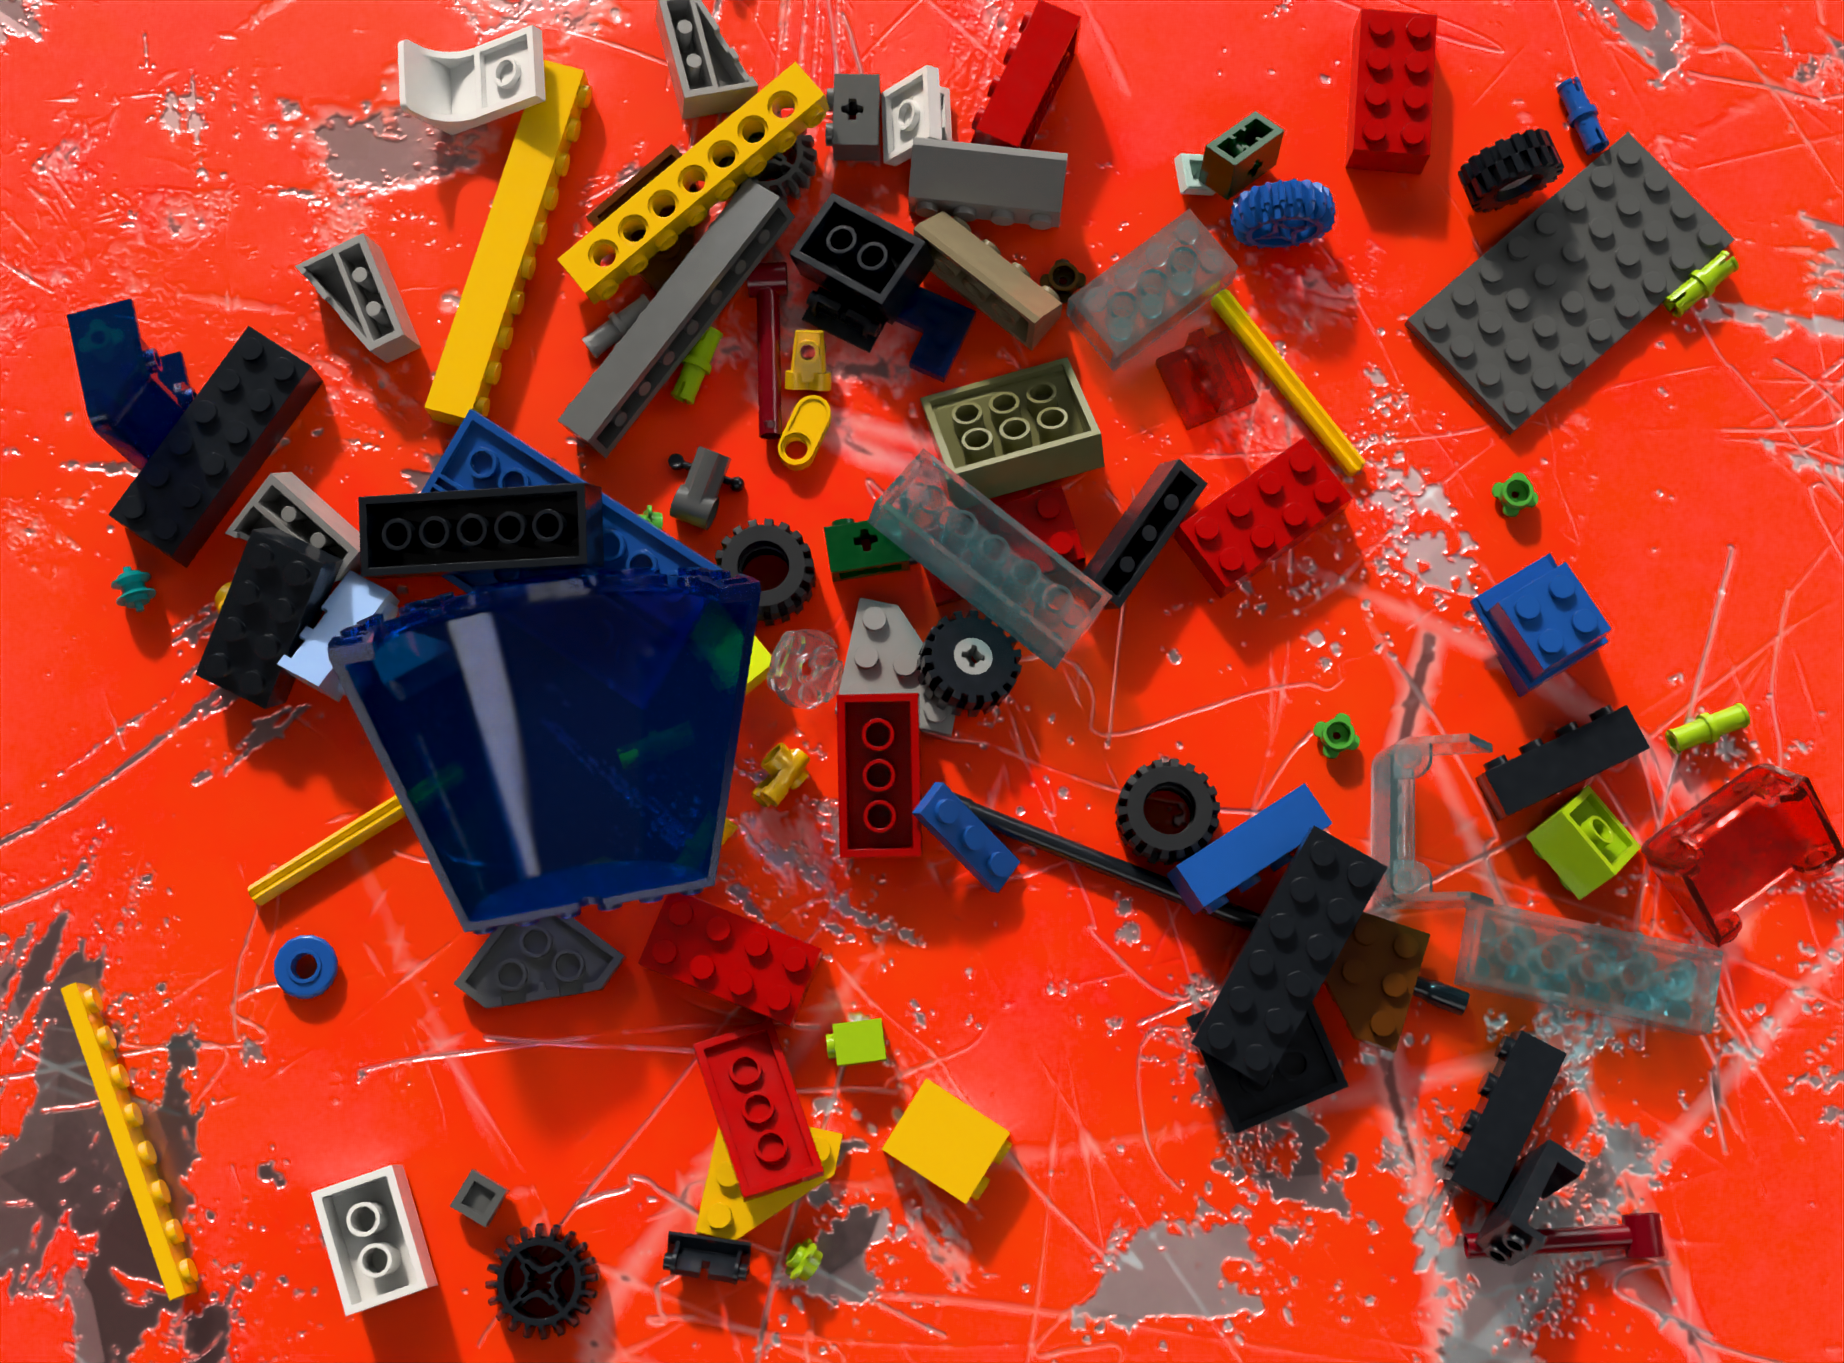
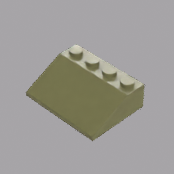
M1068 357L920 398L944 480L955 508L1105 467L1101 432Z

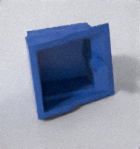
M1551 553L1470 600L1476 616L1498 654L1497 658L1519 697L1524 696L1597 652L1609 642L1605 636L1611 631V627L1568 564L1564 562L1557 566Z

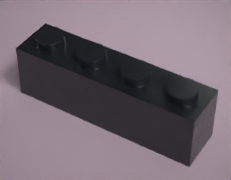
M1180 459L1160 463L1073 584V587L1101 610L1120 608L1208 483Z
M1611 704L1589 714L1592 722L1578 727L1576 721L1571 722L1554 731L1556 739L1543 744L1541 738L1535 739L1518 748L1521 753L1520 756L1508 761L1504 754L1485 763L1483 766L1486 772L1475 779L1497 821L1649 749L1650 747L1628 706L1625 705L1614 711Z
M1522 1030L1511 1032L1510 1036H1503L1494 1055L1499 1060L1493 1072L1488 1071L1478 1086L1477 1093L1481 1095V1098L1475 1110L1470 1108L1461 1122L1459 1130L1464 1132L1458 1146H1451L1445 1155L1442 1163V1168L1446 1170L1442 1178L1443 1180L1486 1203L1497 1204L1567 1053Z

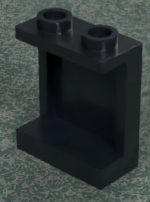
M1548 1139L1519 1159L1512 1169L1497 1204L1494 1203L1474 1243L1483 1248L1487 1256L1493 1261L1508 1266H1513L1543 1248L1548 1238L1531 1227L1528 1220L1539 1198L1544 1200L1578 1178L1586 1162L1551 1139Z

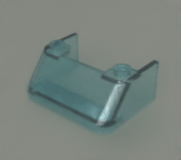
M1470 733L1407 737L1375 755L1371 764V858L1388 867L1372 895L1379 905L1390 909L1494 907V900L1492 898L1471 891L1433 892V878L1429 868L1415 860V779L1423 776L1429 770L1433 756L1493 752V744Z

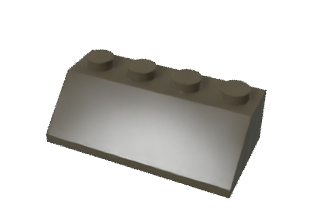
M942 211L920 222L914 228V236L926 242L935 262L930 272L1031 351L1061 317L1063 303L1060 302V297L1053 289L1046 285L1039 286L1030 279L1029 272L1017 262L1011 264L1003 258L995 244L987 239L981 241L972 234L969 225L957 216L952 218Z

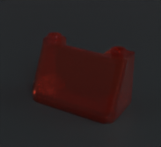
M1767 763L1758 764L1744 770L1648 838L1641 847V852L1648 865L1702 937L1717 947L1733 941L1742 929V920L1736 912L1794 870L1804 874L1819 876L1829 872L1837 862L1844 858V849L1809 778Z

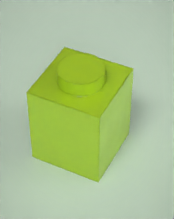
M881 1018L832 1024L833 1034H826L828 1059L836 1058L838 1067L887 1061Z

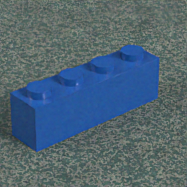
M1304 783L1184 860L1166 875L1193 915L1204 908L1211 914L1230 901L1225 894L1236 887L1243 893L1262 880L1258 873L1268 866L1275 872L1289 863L1293 858L1290 852L1300 846L1309 828L1315 825L1324 830L1333 823Z

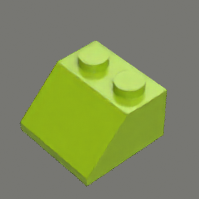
M1589 785L1574 795L1526 836L1531 842L1534 852L1541 859L1547 861L1558 874L1559 881L1564 888L1573 892L1579 900L1614 877L1641 848L1638 842Z

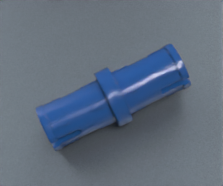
M1574 77L1573 82L1569 78L1560 83L1556 90L1569 115L1567 117L1570 127L1576 129L1586 154L1591 155L1593 152L1596 154L1609 145V140L1597 118L1599 112L1595 104H1591L1587 98L1579 77Z

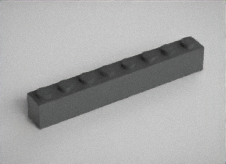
M749 178L745 181L719 216L710 224L708 230L693 249L687 253L675 272L662 285L660 291L649 305L639 314L637 320L623 338L617 342L597 371L591 375L582 390L568 404L557 421L577 439L604 458H607L795 218L780 196Z

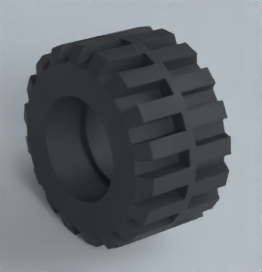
M756 519L748 521V528L743 530L739 525L732 529L734 536L732 538L725 536L721 542L723 546L722 551L717 550L715 560L717 566L731 574L720 594L741 619L747 617L749 623L757 625L758 621H764L766 626L774 625V620L780 618L782 623L790 620L789 614L792 612L798 615L804 609V601L809 602L812 597L811 589L815 587L816 578L811 550L808 544L803 542L802 535L797 530L791 532L790 526L784 522L776 526L773 519H765L764 525H757ZM774 555L783 559L788 565L789 571L785 580L776 588L767 591H759L748 587L742 579L746 565L758 556Z
M1162 759L1153 761L1149 766H1141L1126 781L1118 796V802L1115 807V814H1117L1115 823L1117 831L1120 830L1123 835L1121 840L1125 846L1129 844L1134 849L1132 853L1137 857L1142 855L1148 858L1147 862L1153 864L1164 862V865H1173L1174 862H1183L1202 850L1213 837V833L1219 823L1217 816L1220 812V802H1216L1215 799L1218 793L1215 786L1210 787L1206 781L1209 777L1204 772L1198 774L1194 771L1196 766L1187 763L1186 766L1181 765L1178 759H1170L1169 762H1162ZM1170 791L1183 798L1190 811V821L1182 832L1163 834L1150 826L1145 818L1143 808L1146 799L1152 793Z

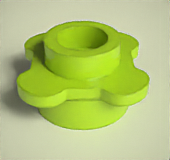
M809 1238L802 1244L797 1243L786 1258L785 1264L787 1268L785 1273L793 1281L799 1278L806 1282L813 1276L821 1263L823 1253L816 1249L817 1245L812 1243V1240Z

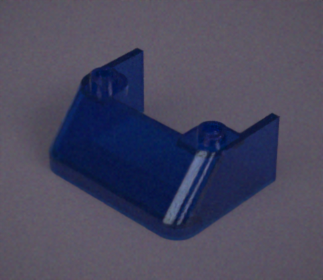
M132 299L68 314L67 319L86 410L91 425L102 439L141 471L197 396L193 387L190 388L183 353L179 351L159 356L155 348L149 349L148 345L141 338L135 305Z

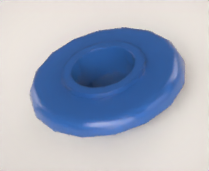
M299 935L288 940L279 949L274 960V976L278 986L286 994L298 999H312L323 994L333 984L338 973V958L334 948L325 939L315 935ZM312 955L317 962V969L310 978L303 979L297 974L296 965L303 956Z

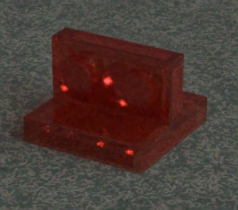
M1200 328L1188 334L1185 347L1156 358L1155 365L1187 431L1255 403L1259 398L1227 330L1207 337L1204 329Z

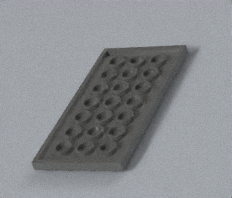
M1627 132L1409 317L1404 325L1511 435L1665 301V297L1672 294L1690 279L1688 274L1693 270H1701L1735 239Z

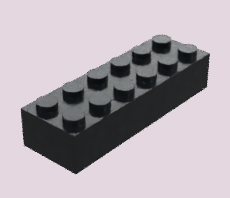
M248 326L108 515L123 527L187 568L318 390L323 380L311 365Z
M569 483L358 497L361 577L393 579L604 567L602 487L592 484Z
M1315 825L1309 828L1189 1042L1265 1086L1388 867Z

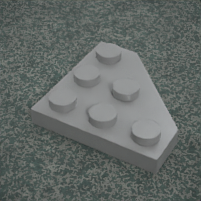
M859 598L838 695L919 693L920 731L947 737L952 736L956 715H952L953 707L946 705L945 709L941 710L936 706L940 700L938 697L934 696L929 700L924 694L928 685L920 686L918 677L921 670H916L917 660L920 657L918 654L923 642L900 607L895 604ZM837 702L835 707V714H837Z

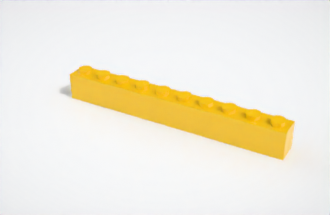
M544 60L546 101L525 108L424 407L432 420L460 427L470 409L477 411L485 417L488 415L490 408L488 395L491 386L498 383L501 375L502 364L499 361L503 349L508 350L513 338V328L511 325L515 314L519 315L523 309L525 294L522 291L526 279L531 280L536 268V258L534 255L538 244L543 245L546 239L548 229L546 223L549 210L553 211L557 205L559 197L557 185L560 176H565L569 169L570 155L568 152L571 143L577 142L580 135L581 120L579 118L582 109H587L591 102L592 86H589L585 71L582 69Z

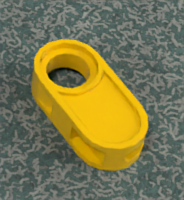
M809 395L800 399L778 443L779 457L783 465L791 470H803L811 465L830 427L832 420L830 406L822 397ZM793 441H801L806 444L808 450L803 458L795 460L787 456L785 453L786 447Z

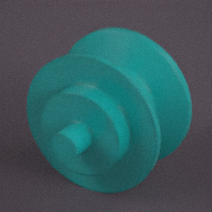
M130 566L124 567V573L120 574L111 583L112 589L121 590L122 595L117 598L116 603L119 606L136 608L137 612H142L145 610L144 605L148 604L150 599L156 595L155 589L146 588L145 583L151 579V575L140 570H132Z

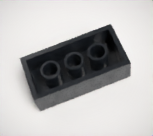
M276 527L252 529L195 675L264 709L286 703L296 678L277 665V663L284 654L292 658L304 642V640L300 639L299 635L306 626L314 629L318 624L323 612L321 606L329 597L343 560Z

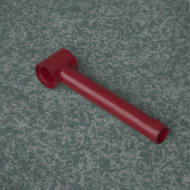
M762 262L749 275L747 283L749 298L757 299L759 437L772 440L779 439L782 435L779 297H788V276L786 262Z
M1660 1213L1621 1215L1622 1224L1536 1229L1546 1236L1548 1240L1543 1248L1531 1255L1625 1249L1626 1258L1665 1256ZM1467 1233L1463 1236L1464 1252L1467 1259L1489 1258L1485 1250L1474 1243L1479 1233Z

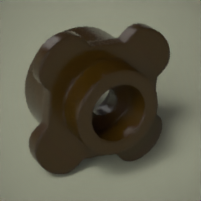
M1066 259L1057 260L1050 269L1049 274L1042 275L1040 279L1041 287L1046 285L1053 289L1063 304L1070 302L1072 294L1078 288H1083L1086 284L1085 275L1079 273L1077 268ZM1064 278L1067 282L1061 284L1059 280Z

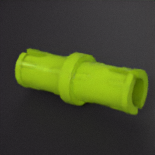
M1722 250L1718 256L1701 270H1693L1688 274L1690 279L1672 294L1665 297L1663 303L1666 309L1670 312L1676 307L1672 315L1680 318L1684 312L1701 298H1709L1715 292V287L1739 269V264L1735 257L1732 256L1726 261L1725 259L1730 253Z
M710 326L681 362L684 366L674 389L671 391L670 395L683 403L687 400L686 403L689 405L694 404L704 376L709 375L713 368L710 362L720 339L723 337V333Z
M1736 703L1713 714L1704 712L1697 715L1695 721L1667 730L1665 732L1666 742L1675 754H1679L1681 751L1704 742L1710 745L1719 741L1722 735L1748 727L1750 725V716L1745 706L1741 703Z

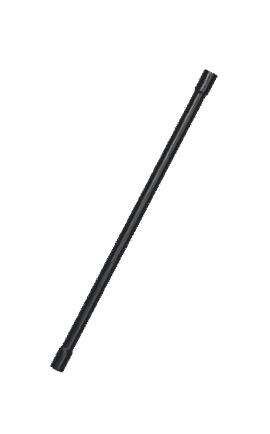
M953 792L991 831L1188 907L1169 878L982 806L970 798ZM1231 902L1226 903L1211 914L1205 908L1199 911L1250 932L1261 915ZM1419 975L1413 992L1414 996L1422 998L1427 1003L1459 1016L1464 1013L1470 996L1468 992Z

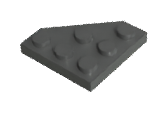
M528 885L454 982V985L483 1007L492 1009L601 991L627 957Z

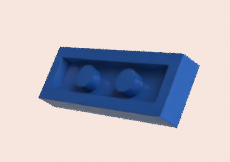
M935 782L912 812L989 892L999 893L1021 862L943 782Z

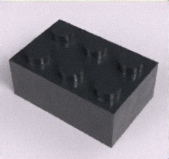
M834 193L829 196L789 253L800 275L891 325L935 264L925 241Z

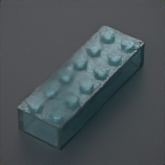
M924 448L876 500L867 521L1054 670L1094 623L1112 598L1111 594Z
M1477 900L1466 907L1454 985L1698 1036L1712 1033L1723 952Z

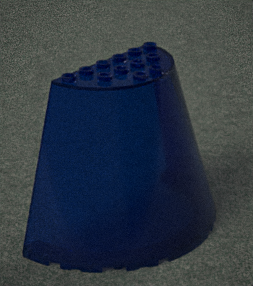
M650 567L598 569V574L581 575L580 577L578 576V571L550 574L472 587V592L454 597V592H448L433 598L405 604L404 607L399 608V617L384 621L383 614H374L356 622L357 625L346 627L340 631L341 637L335 636L330 640L327 647L329 661L464 932L472 931L478 935L488 934L496 931L498 926L513 923L520 927L530 926L538 923L540 918L555 915L561 919L573 918L580 915L581 908L587 905L597 904L599 910L610 911L622 907L624 902L639 900L642 903H652L663 899V895L677 892L682 895H695L703 892L704 887L715 885L761 597L760 581L742 573L731 578V573L728 570H708L707 568L680 567L678 568V576H667V574L660 573V568L650 569Z

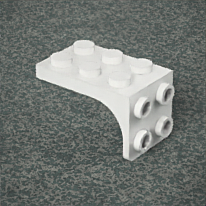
M534 25L527 26L477 47L456 52L430 50L408 39L398 43L399 101L401 109L405 113L452 136L546 101L542 30Z

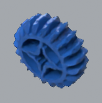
M1295 178L1290 181H1282L1280 179L1278 182H1266L1262 186H1253L1250 191L1240 193V196L1233 200L1230 220L1237 241L1244 243L1246 246L1256 245L1259 249L1263 247L1284 248L1293 245L1299 246V244L1304 242L1311 243L1314 241V238L1323 237L1325 233L1332 229V225L1335 223L1334 215H1336L1335 202H1333L1330 189L1323 186L1322 183H1312L1308 179L1303 181H1297Z

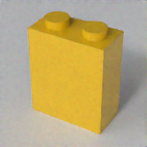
M926 1078L882 1150L967 1204L970 1197L976 1201L979 1200L990 1182V1179L984 1176L992 1162L998 1165L1001 1164L1012 1143L1006 1140L1010 1134L1008 1130Z

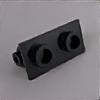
M820 286L817 292L814 290L810 292L806 304L809 306L802 317L803 321L868 353L871 352L886 324V321Z
M669 1231L667 1253L664 1255L663 1270H669L670 1275L673 1276L682 1275L699 1278L701 1268L709 1269V1280L730 1282L737 1285L738 1281L746 1282L747 1275H749L751 1243Z

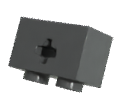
M834 74V88H827L826 96L830 108L829 111H833V123H826L825 131L826 146H833L834 160L879 161L880 74ZM850 115H856V120H850Z

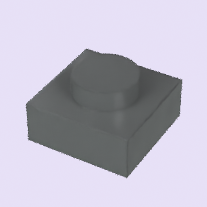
M472 1169L450 1207L480 1225L488 1227L510 1190L476 1169Z

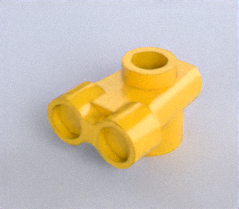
M795 330L791 370L785 371V389L831 390L832 372L826 371L824 331ZM804 345H811L815 349V356L808 359L802 355L801 348Z
M779 743L763 759L761 767L769 775L764 781L759 783L751 793V796L764 807L768 808L770 805L777 807L787 795L789 788L794 790L805 781L809 774L805 767L811 759L799 748L789 749L784 743Z

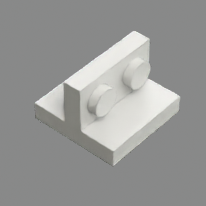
M925 65L881 93L884 164L896 167L912 157L913 137L952 141L950 89L940 86L939 68Z

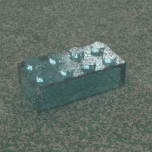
M1188 209L1069 297L1066 315L1114 372L1211 300L1217 293L1231 285L1238 265L1196 215Z

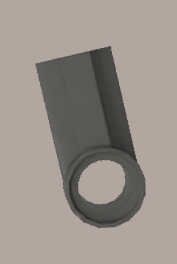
M699 446L685 484L680 485L673 498L670 517L708 530L716 516L720 500L718 494L732 459Z

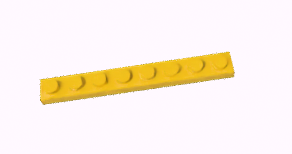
M78 982L72 983L60 989L169 1301L187 1297L198 1292L195 1283L199 1279L198 1271L193 1260L186 1258L182 1242L185 1240L184 1231L180 1222L176 1218H172L167 1204L171 1202L170 1192L166 1183L162 1179L159 1180L154 1164L157 1163V1155L152 1144L148 1140L145 1141L140 1127L144 1123L142 1112L139 1106L130 1099L127 1087L130 1086L129 1075L125 1067L117 1062L113 1050L117 1047L115 1036L110 1027L104 1025L100 1013L103 1010L102 999L95 988H91V985Z

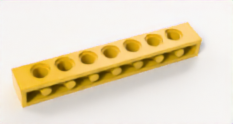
M795 61L557 260L594 305L600 300L610 298L618 290L619 284L627 277L637 275L643 271L648 265V260L657 252L665 251L672 247L677 241L678 235L686 228L696 226L702 222L707 216L708 210L719 201L724 202L731 198L737 191V186L745 179L757 176L764 170L767 161L774 155L790 149L796 142L797 136L808 127L814 128L819 125L825 118L826 112L830 110L825 94ZM784 108L794 109V112L789 117H777L778 113ZM753 133H765L760 141L756 143L748 142L749 137ZM728 156L735 157L734 162L730 166L718 167L719 162L723 158ZM694 182H705L704 187L700 191L689 192V188ZM668 205L675 206V210L671 215L667 217L659 216L660 211ZM646 230L641 240L636 242L630 241V237L635 231ZM606 255H616L611 265L606 267L600 266L601 260Z

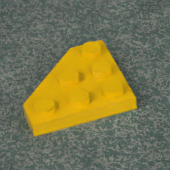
M718 1126L695 1232L737 1240L835 1175L843 1134L809 1127L824 1170V1176L743 1202Z

